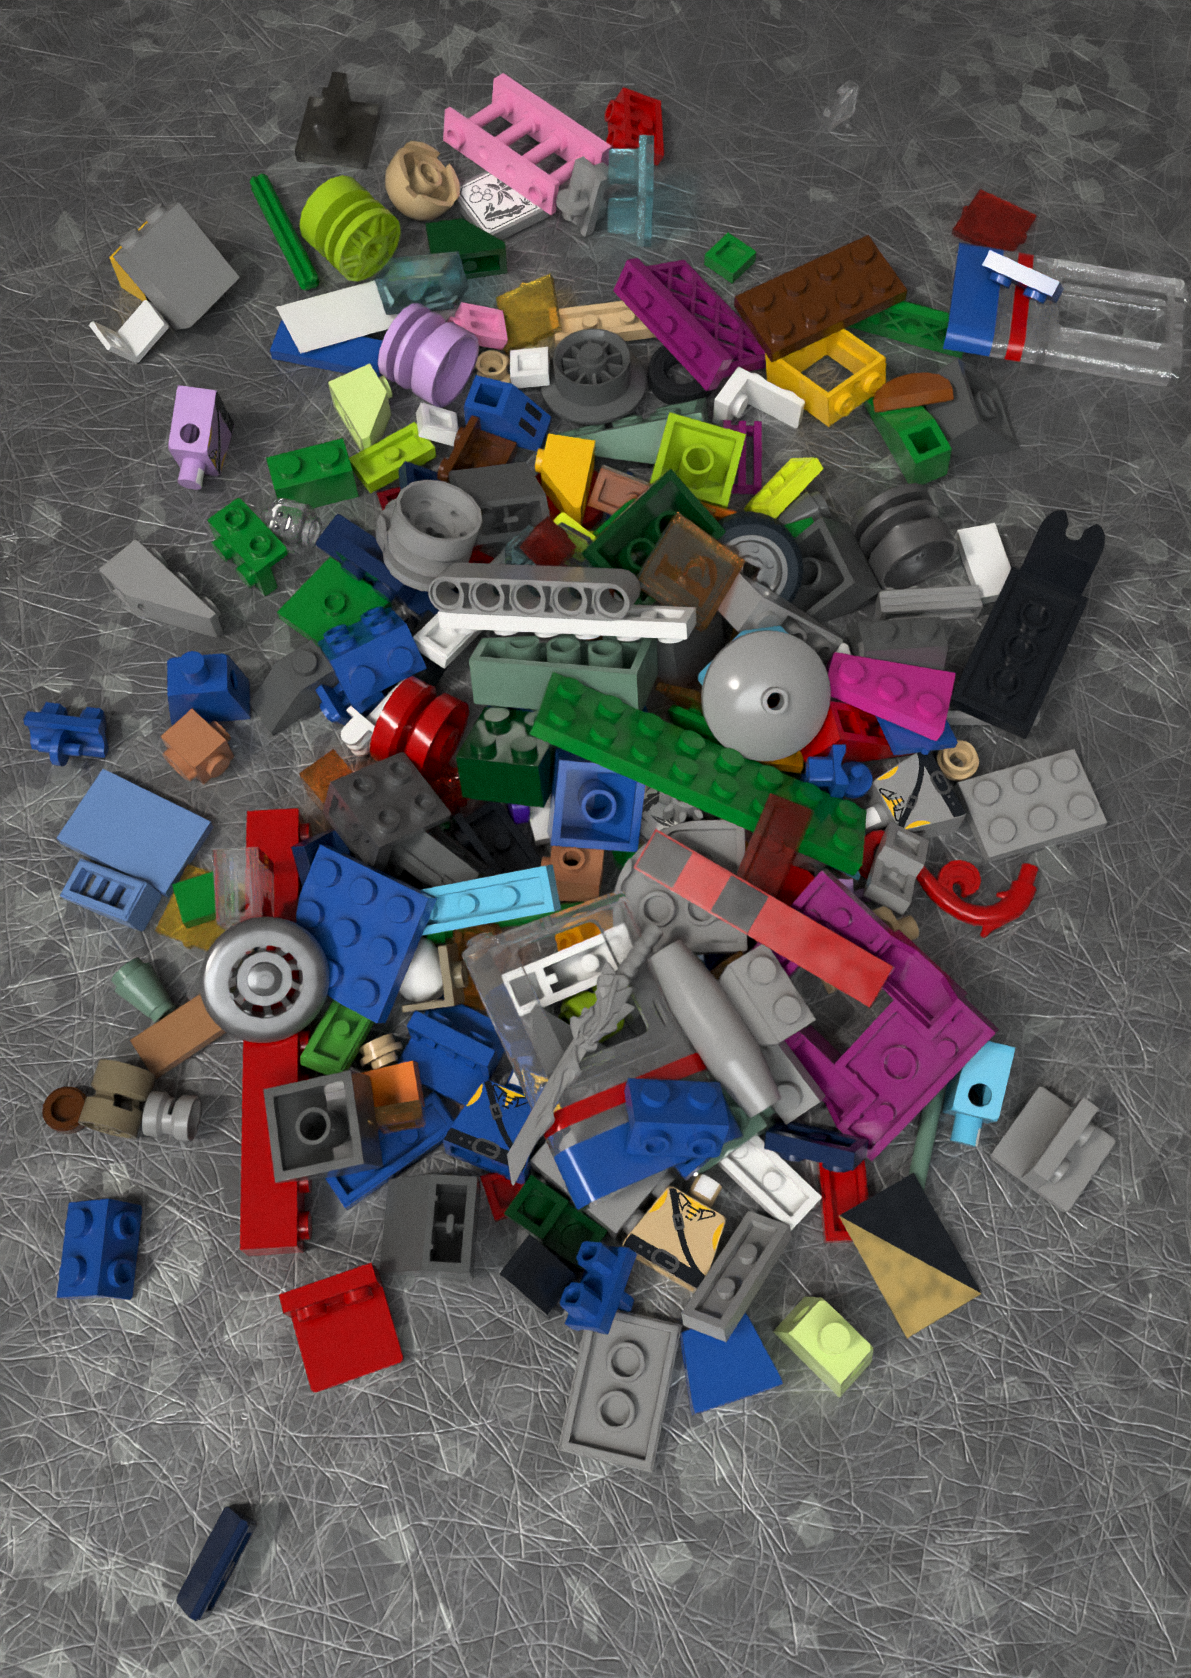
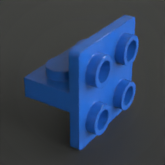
M463 1004L427 1009L424 1014L415 1010L407 1024L411 1038L396 1064L412 1060L418 1062L421 1085L465 1106L483 1080L490 1081L514 1033L511 1028Z

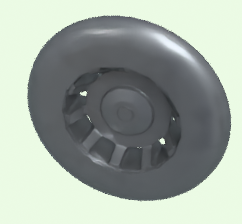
M276 917L252 918L226 930L209 948L200 971V994L205 1009L212 1020L228 1034L244 1041L256 1043L283 1040L304 1029L319 1013L329 988L328 962L320 944L303 927L289 920ZM267 946L277 947L275 951L266 950ZM257 947L256 951L251 952L250 954L246 953L247 951ZM290 953L294 959L286 961L282 956ZM238 959H241V962L239 963L238 967L234 968L233 965L235 964V962ZM292 970H299V979L292 978ZM235 977L236 985L229 988V979ZM289 989H296L293 996L290 999L287 998L286 994L288 993ZM239 994L245 998L242 1005L235 1001ZM279 1001L282 1002V1006L271 1010L272 1004ZM252 1006H262L263 1010L261 1012L253 1011Z

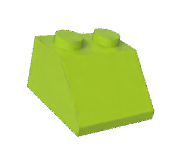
M669 412L649 483L652 484L669 469H672L700 502L727 509L746 434Z

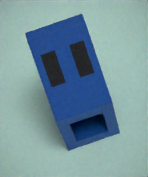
M475 375L464 404L466 425L470 417L474 415L480 418L481 430L516 442L517 447L536 452L538 448L542 449L552 417L515 385Z

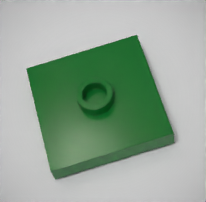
M331 557L277 611L281 621L309 641L312 639L317 647H319L317 643L324 639L323 634L329 629L342 624L348 627L361 621L360 616L372 608L382 606L384 609L393 607L392 603L380 597L373 591L372 586L363 579L359 582L345 573L340 567L341 564Z

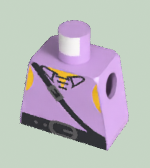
M180 385L177 387L168 448L180 467L178 484L188 489H201L204 475L218 476L223 468L234 422L217 390Z

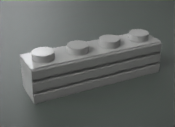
M969 583L947 587L943 584H938L930 588L911 586L907 589L897 590L893 587H888L879 591L875 600L877 621L939 616L941 620L977 619L983 607L979 585H970Z

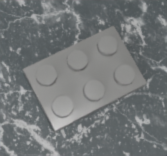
M1075 749L957 782L954 788L967 814V821L985 864L1103 829L1108 823Z

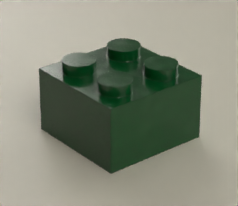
M484 707L456 755L463 798L544 808L552 791L556 748L559 747L529 735L537 711L530 712L504 707Z

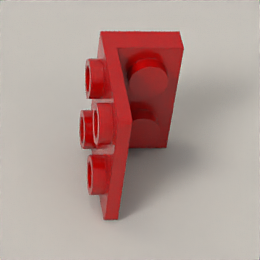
M372 1262L279 1294L283 1314L292 1319L312 1392L318 1393L404 1361L379 1270Z

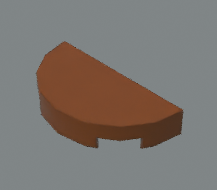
M922 372L899 376L883 384L876 391L873 399L874 411L884 412L954 400L953 388L950 381L939 374Z

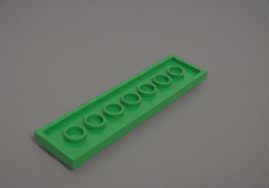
M555 672L552 673L529 735L849 875L855 876L862 866L867 810L860 808L850 800L831 797L829 793L820 790L817 786L781 773L773 766L763 765L754 760L746 759L735 749L720 746L702 738L694 731L684 730L662 720L653 713L638 710L623 703L617 697L598 692L583 685L574 678L564 677Z

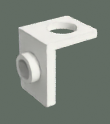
M147 300L143 301L118 332L95 321L89 324L108 351L136 364L140 362L169 328V325L157 309Z

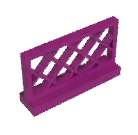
M639 258L627 259L613 291L706 391L717 389L722 378L732 376L738 366L748 372L766 368L765 352L748 326L685 260L645 266ZM679 274L684 280L674 277L672 275ZM671 289H674V290H676V291H679V292H681V293H684V294L688 295V297H686V296H684V295H681V294H679V293H676V292H674V291H671ZM695 298L706 302L708 305L696 301ZM694 313L711 319V321L695 316ZM719 323H721V324H723V325H726V326L730 327L731 329H728V328H726V327H723V326L719 325ZM718 338L735 344V347L719 341ZM743 348L753 351L755 354L744 351Z

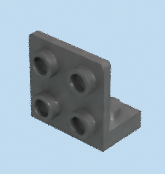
M403 752L331 781L323 809V815L355 858L382 872L386 869L394 845L448 821L451 814Z

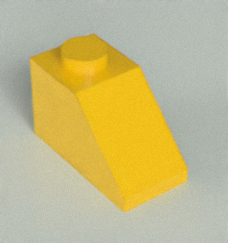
M548 433L545 449L538 448L535 472L541 473L542 488L561 513H566L582 526L595 466V440Z

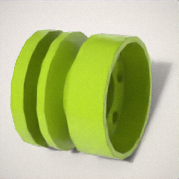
M345 175L330 178L313 192L301 212L299 223L301 236L323 257H326V260L347 280L357 282L370 278L386 265L393 256L401 235L400 222L378 200H374L373 196L353 177Z

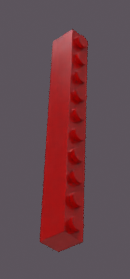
M299 808L247 811L245 920L263 917V896L265 893L266 898L267 892L269 902L271 900L273 917L296 923L297 906L303 887L291 847L312 837L311 823L304 822ZM258 847L274 863V874L259 860ZM267 946L266 950L275 951L277 947ZM254 948L247 951L246 953L250 954L251 952H254ZM290 953L282 956L286 961L294 959ZM292 970L293 979H299V970ZM290 988L286 994L287 998L290 999L296 989ZM279 1001L272 1004L271 1010L282 1006V1002ZM253 1005L252 1010L261 1012L263 1007ZM305 1028L293 1036L275 1042L256 1043L243 1040L240 1250L248 1256L304 1253V1240H311L312 1237L311 1212L305 1211V1193H311L312 1180L275 1183L263 1090L311 1079L310 1074H305V1066H302L300 1062V1056L312 1037L311 1031L305 1030Z

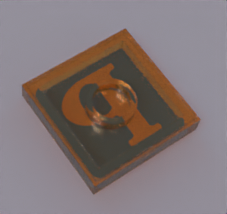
M676 513L637 575V579L639 580L641 590L663 606L696 607L695 628L702 632L709 626L746 561L683 515Z

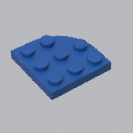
M320 844L299 897L296 924L307 930L324 951L329 967L327 995L375 1023H386L437 898L338 849Z

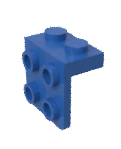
M382 606L372 608L360 616L361 621L348 627L342 624L329 629L323 634L324 639L317 643L321 652L331 664L351 705L427 668L407 624L392 608L384 609Z

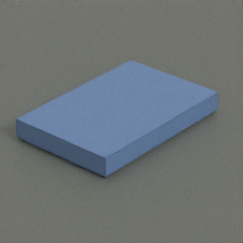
M102 769L56 839L60 844L114 871L147 882L162 895L169 898L174 891L172 884L178 883L214 826L211 821Z

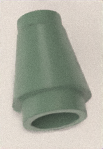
M139 957L130 960L122 966L111 979V982L116 986L115 993L148 1018H151L154 1023L172 1013L176 1008L149 962L143 963Z

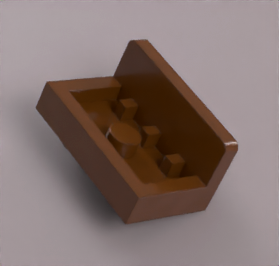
M472 415L466 427L461 426L457 431L454 449L449 458L444 457L441 461L437 478L450 484L448 475L450 471L510 464L517 453V443L481 430L480 418Z

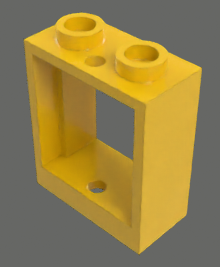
M842 329L774 362H771L765 353L767 381L784 390L794 392L805 401L804 409L828 427L842 417L848 416L859 405L875 396L876 391L886 383V357L846 329ZM826 355L854 374L829 392L801 373Z

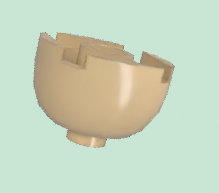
M410 141L403 148H400L390 161L385 174V188L395 208L405 216L416 221L434 220L446 213L460 195L459 180L450 163L444 167L437 159L440 153L435 148L423 142Z

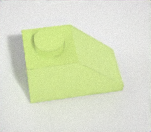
M367 364L329 381L328 385L333 406L359 450L362 451L382 440L391 417L388 399L393 397L386 378L383 375L378 377L372 366Z

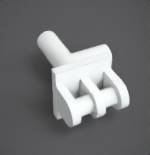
M404 680L400 681L366 718L352 706L346 710L352 719L343 727L341 738L355 756L365 757L370 753L371 737L384 705L394 690Z

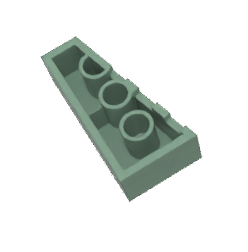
M560 634V637L553 638L548 643H539L537 636L482 638L469 659L474 704L538 711L546 685L552 673L555 672L564 677L574 678L583 685L605 695L615 696L623 703L643 711L658 676L657 638L641 637L635 641H620L616 636H603V640L579 641L575 634Z

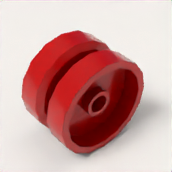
M414 676L405 679L394 690L376 722L370 743L372 759L379 762L403 752L428 784H431L445 770L462 740L469 716L468 703L447 693L437 697L434 686Z

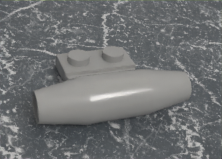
M681 939L654 954L649 960L671 1012L716 1081L720 1082L724 1090L749 1118L779 1101L782 1097L760 1047L776 1046L816 1019L771 949L761 944L727 965L718 980Z

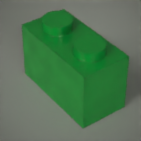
M343 438L266 457L274 490L279 504L282 505L280 509L283 512V516L288 515V513L290 515L359 497Z

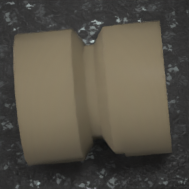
M100 1059L91 1082V1086L96 1091L95 1095L86 1097L78 1123L108 1135L135 1139L143 1118V1111L139 1106L141 1103L146 1102L157 1076L145 1069L127 1063ZM114 1099L121 1101L119 1107L113 1106Z

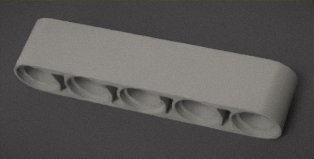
M458 562L449 565L431 582L428 595L434 607L446 613L615 621L627 614L638 599L641 587L637 577L624 569ZM448 582L453 583L458 588L459 593L451 590ZM487 583L495 586L500 595L492 593ZM527 585L535 587L541 597L531 594ZM568 587L577 589L582 599L573 597ZM612 588L619 591L624 601L613 598L609 589Z

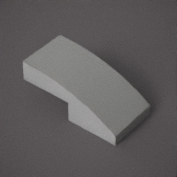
M890 822L886 827L874 857L863 896L903 915L911 904L916 877L925 865L929 840Z

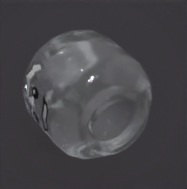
M277 498L270 504L269 508H264L260 514L261 521L286 546L288 553L304 554L310 548H314L322 532L321 519L317 517L315 509L310 504L287 498Z

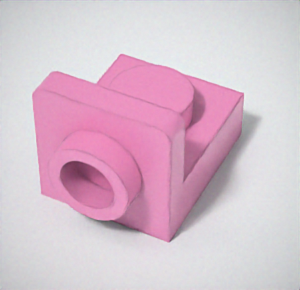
M461 302L455 312V317H449L447 321L454 322L472 332L478 338L479 346L502 350L508 341L503 310Z

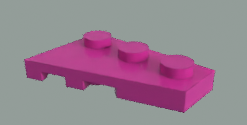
M837 652L833 653L826 666L830 681L831 697L931 740H938L944 732L956 673Z

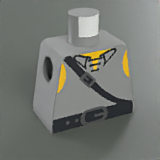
M931 751L928 755H923L921 752L914 753L872 782L871 788L867 793V800L870 806L864 808L867 810L865 833L868 834L882 828L885 831L890 822L925 839L953 833L959 829L967 814Z

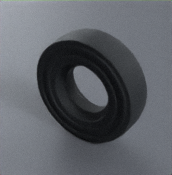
M664 345L655 351L648 366V382L651 391L660 401L670 405L707 398L711 394L712 390L706 391L696 379L686 384L673 382L668 377L667 372L672 366L681 363Z

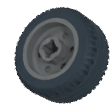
M739 512L720 519L718 523L724 528L726 533L709 549L728 562L732 567V571L717 597L721 598L739 572L792 603L801 587L804 567L800 548L791 532L777 519L763 513ZM700 557L694 563V567L700 568L707 574L709 579L708 587L712 590L716 579L715 567L708 558ZM746 562L754 565L753 572L749 574L747 571H743V564Z

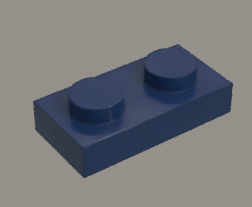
M781 1119L766 1131L764 1149L779 1152V1156L788 1161L798 1162L807 1159L823 1163L822 1166L829 1171L848 1172L850 1170L853 1171L867 1157L869 1140L793 1121L786 1125Z

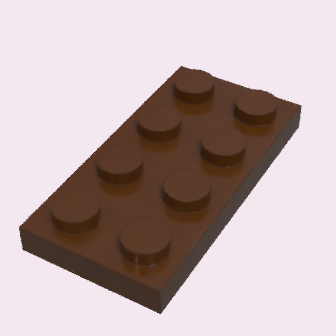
M866 235L735 296L734 307L770 361L774 362L906 300L907 289L870 236Z

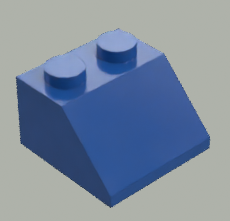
M556 748L547 830L550 845L637 852L645 785L564 749Z

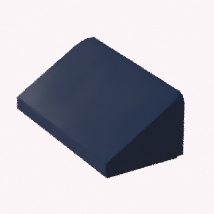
M231 1507L223 1509L176 1599L181 1609L194 1621L210 1617L257 1527V1521Z

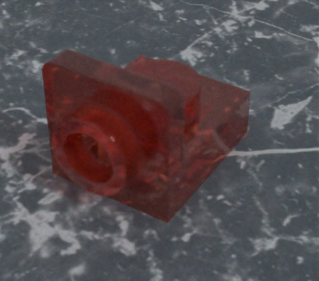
M547 516L534 528L520 548L536 566H562L574 555L577 546L569 539L565 530L557 526Z

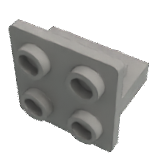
M1041 1086L1033 1093L996 1145L990 1157L1060 1211L1067 1212L1076 1202L1116 1141L1112 1136L1091 1122V1119L1099 1109L1097 1106L1082 1097L1070 1107Z

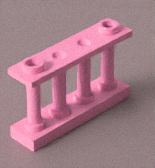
M504 73L494 78L492 103L467 119L451 107L445 109L443 141L550 215L556 212L559 186L571 179L576 159L584 156L593 165L604 162L609 166L612 148L610 144ZM499 116L513 124L495 137L482 129V127ZM525 135H529L540 143L522 156L508 147ZM553 153L567 161V163L551 174H547L536 166V164Z

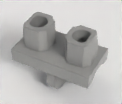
M583 156L575 160L569 187L559 191L556 204L562 211L561 216L565 220L575 223L580 228L581 234L587 237L593 234L596 221L605 216L607 205L603 196L605 189L613 187L616 174L604 162L593 165Z

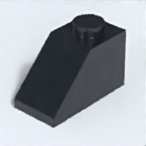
M530 1234L500 1272L504 1286L548 1320L555 1311L561 1316L565 1313L566 1310L559 1303L565 1287L569 1286L571 1282H577L576 1275Z

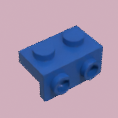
M627 1079L624 1090L630 1124L625 1143L627 1154L716 1158L720 1156L730 1127L720 1082Z
M113 1199L70 1202L68 1204L57 1298L69 1300L91 1298L130 1300L132 1298L142 1216L141 1205Z

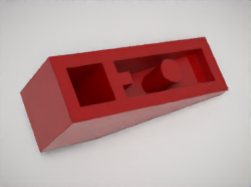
M830 701L827 717L818 734L808 745L800 750L806 763L808 757H828L832 745H846V753L841 765L851 761L865 762L914 754L894 756L875 715L852 705Z

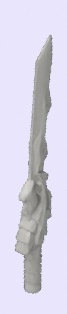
M649 924L645 928L641 938H638L634 948L629 951L627 958L622 961L619 969L614 971L608 962L604 965L601 975L597 977V990L595 991L597 1001L594 1006H591L589 1009L584 1007L580 1017L572 1016L570 1018L573 1040L557 1064L507 1154L512 1185L516 1183L533 1147L555 1122L553 1109L564 1089L572 1085L582 1074L579 1063L585 1053L594 1052L597 1048V1042L603 1036L616 1031L618 1028L617 1024L634 1010L635 1007L627 1003L634 991L633 986L628 987V985L632 981V977H635L639 971V967L646 961V957L653 951V947L657 945L663 936L662 930L657 926Z

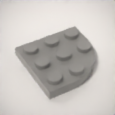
M699 820L676 824L661 830L664 834L746 881L744 828L726 820ZM648 841L631 859H628L615 887L612 914L613 928L623 925L633 948L638 938H641L645 928L649 924H653L662 930L663 936L657 945L653 947V951L649 956H653L679 939L697 955L748 953L746 934L633 868Z

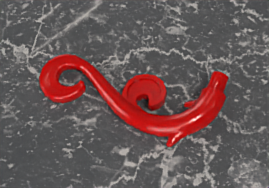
M883 830L872 831L865 835L863 862L858 870L865 879L868 878L874 860V850L879 846L885 832ZM963 860L950 861L941 867L936 878L924 865L916 880L930 900L942 911L961 922L972 926H981L980 936L986 938L994 930L1018 919L1028 909L1037 890L1033 885L1038 873V867L1029 863H1023L1018 878L1011 882L1010 889L997 892L996 897L1001 898V900L987 906L965 902L952 889L954 884L960 885L962 890L961 897L963 898L973 895L979 889L981 877L978 869L970 862Z

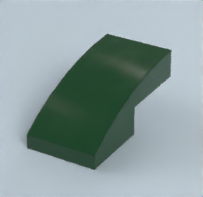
M530 1175L504 1212V1215L580 1272L584 1268L578 1265L576 1257L581 1244L585 1241L602 1243L608 1234L606 1229L571 1206L567 1199L532 1175Z

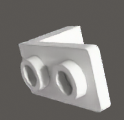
M738 366L715 398L712 422L722 427L723 420H732L734 416L739 418L745 411L747 404L794 428H798L802 422L805 401L794 392L784 390L766 381L759 374L750 373Z

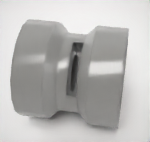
M151 1091L143 1111V1134L152 1137L171 1134L176 1140L191 1142L197 1133L200 1122V1097L185 1094L180 1098H174L165 1091Z

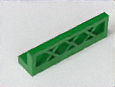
M902 301L849 326L850 328L961 359L964 353L943 349L950 313L908 301Z

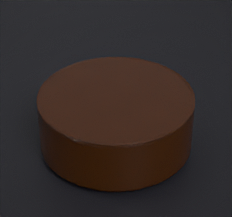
M69 1086L54 1090L43 1104L42 1114L46 1124L61 1134H74L82 1130L85 1126L80 1125L78 1120L87 1096L79 1089Z

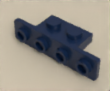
M337 514L316 540L315 544L318 549L341 563L340 567L345 573L356 581L360 582L363 578L372 584L373 591L390 603L396 600L417 615L426 610L431 611L434 615L438 613L439 610L431 603L427 591H420L404 585L391 575L384 564L383 552L376 538L342 515Z

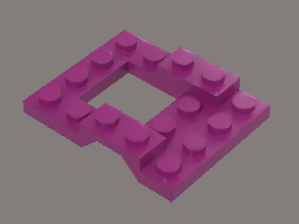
M828 869L820 871L790 907L895 967L883 987V990L893 1001L843 1055L812 1026L804 1027L784 1041L825 1094L822 1101L826 1104L836 1127L843 1134L868 1139L867 1158L873 1161L999 1029L965 998L968 993L899 929L894 932ZM758 942L753 949L760 946L761 943ZM771 950L790 979L800 966Z

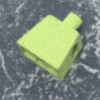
M805 1296L773 1331L839 1398L872 1362L873 1347L821 1297Z

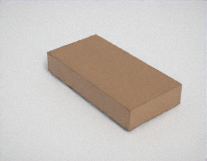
M199 994L132 1038L130 1042L148 1070L156 1075V1079H158L226 1032L209 1016L203 1004L201 994Z

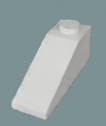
M620 925L497 978L513 1016L517 1019L531 1013L535 1005L543 1008L597 985V977L601 975L604 965L608 962L616 971L620 968V964L627 958V954L633 947L624 926Z

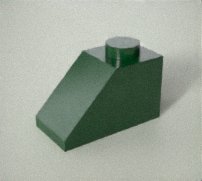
M463 218L425 223L435 284L508 273L506 246L502 240Z

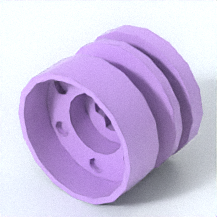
M412 303L398 314L384 336L378 357L379 373L391 382H396L403 389H412V392L417 397L429 404L440 408L446 407L462 392L472 375L479 352L478 338L472 332L454 322H445V319L440 314L431 312L428 307L421 303Z

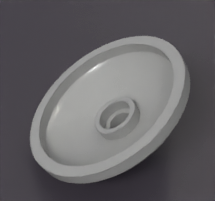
M772 630L755 631L742 635L722 648L707 669L701 692L703 715L714 737L725 748L735 749L744 758L755 761L783 759L797 753L808 745L818 734L825 722L831 698L828 673L817 653L801 639L784 632ZM778 693L780 696L779 704L776 707L769 708L767 705L769 695Z

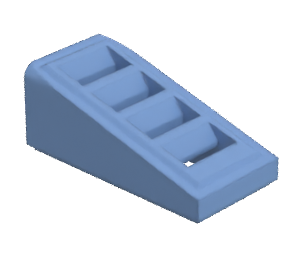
M81 858L60 894V897L141 932L145 930L162 897L161 893L147 882ZM92 875H95L96 878L87 895H82ZM108 881H109L110 884H109V886L107 887V889H106V891H105L103 897L101 898L100 901H98L99 898H100V896H101V894H102V892L104 891V889H105V887H106ZM125 888L126 890L122 898L120 899L117 907H114L123 889Z

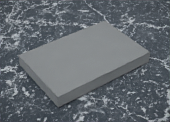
M617 1310L608 1335L591 1330L583 1331L558 1451L649 1473L653 1472L682 1327L681 1324Z

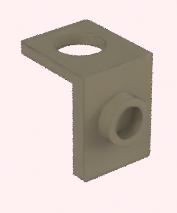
M457 943L438 946L444 998L402 1005V1012L442 1008L465 1003L463 988L468 986V971L466 963L459 960Z

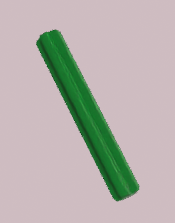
M263 173L258 176H252L249 182L251 190L300 288L304 291L317 288L319 285L318 274L268 176Z

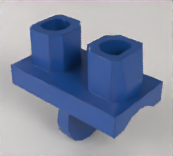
M46 702L40 712L27 711L23 719L25 726L30 731L31 748L39 752L49 753L50 761L54 766H65L70 755L105 758L109 750L105 735L107 723L104 711L101 708L86 707V709L82 710L80 717L68 716L67 709L61 704Z
M832 745L828 757L807 758L806 774L801 775L800 781L817 786L820 790L829 793L831 797L843 799V796L855 799L867 794L871 788L873 778L867 766L860 762L851 761L841 765L846 753V745Z
M585 1241L581 1244L576 1259L578 1260V1265L585 1269L580 1283L571 1282L569 1286L565 1287L559 1302L568 1312L565 1325L576 1331L591 1330L608 1335L617 1310L625 1312L632 1310L635 1302L634 1298L624 1292L637 1256L633 1250L627 1247L607 1246L600 1242Z

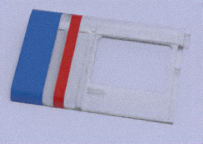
M958 243L950 279L953 281L943 349L1176 388L1182 367L1183 314L1189 297V289L1184 288V280ZM991 250L1059 281L1064 288L1061 295L1164 312L1166 317L1165 343H1155L1063 327L1059 324L1061 296L1057 303L1048 299L1045 300L1043 305L1034 302L1022 295L1025 290L1022 287L1012 283L1010 288L1007 289L990 281L988 278L991 273L982 264Z
M623 891L608 893L494 936L491 932H485L471 938L466 943L468 948L462 953L463 961L531 1111L564 1053L518 956V949L591 922L599 928L619 969L620 964L627 958V954L634 948V944L638 938H641L643 933L642 927ZM653 951L646 957V961L639 967V971L635 977H632V981L628 985V987L633 986L634 988L631 996L645 1023L646 1033L583 1058L579 1063L582 1074L572 1085L564 1089L553 1109L555 1122L543 1135L577 1212L594 1207L617 1195L626 1187L694 1158L627 1154L625 1143L630 1124L624 1090L628 1078L717 1082L671 1012L649 960L654 955ZM724 1097L730 1124L724 1144L734 1140L737 1141L743 1138L744 1135Z

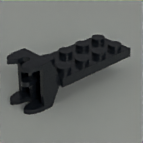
M1064 510L1054 511L1044 519L1021 568L1017 569L1012 566L955 687L949 704L950 707L1023 739L1027 738L1087 605L1089 598L1082 596V593L1100 559L1105 545V534L1102 527L1098 524L1084 530L1079 540L1069 539L1066 536L1069 522Z

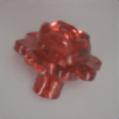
M443 764L441 772L434 774V782H430L429 785L451 814L454 815L460 812V807L467 805L469 799L462 796L458 767L453 768L449 764Z

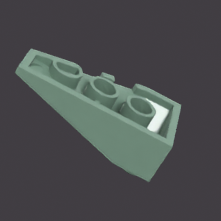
M706 397L658 407L656 412L650 414V418L643 419L641 415L630 414L613 421V427L605 428V424L587 425L555 433V435L595 440V456L654 464L669 412L709 423Z

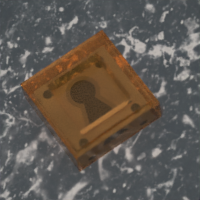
M421 1100L374 1107L376 1124L381 1133L399 1132L425 1127L424 1125H427L425 1109Z

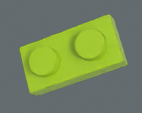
M413 422L351 456L349 460L353 472L371 494L398 479V470L405 461L421 466L436 458L437 455L435 446L431 441L418 436L417 424Z

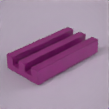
M723 420V428L753 437L752 485L746 484L745 437L738 464V484H733L731 494L756 495L762 488V421H754V425L751 426L746 425V421H738V425H731V420Z

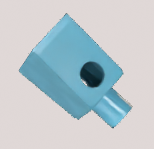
M988 1041L947 1083L942 1112L955 1116L950 1141L978 1147L982 1123L988 1124L998 1121L1015 1047ZM969 1089L974 1090L978 1095L979 1101L977 1106L969 1100Z

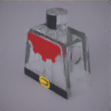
M259 847L212 850L217 925L226 931L245 920L258 917H274V863ZM250 903L248 909L241 913L242 908ZM257 947L247 951L246 953L250 954L251 952L256 951Z

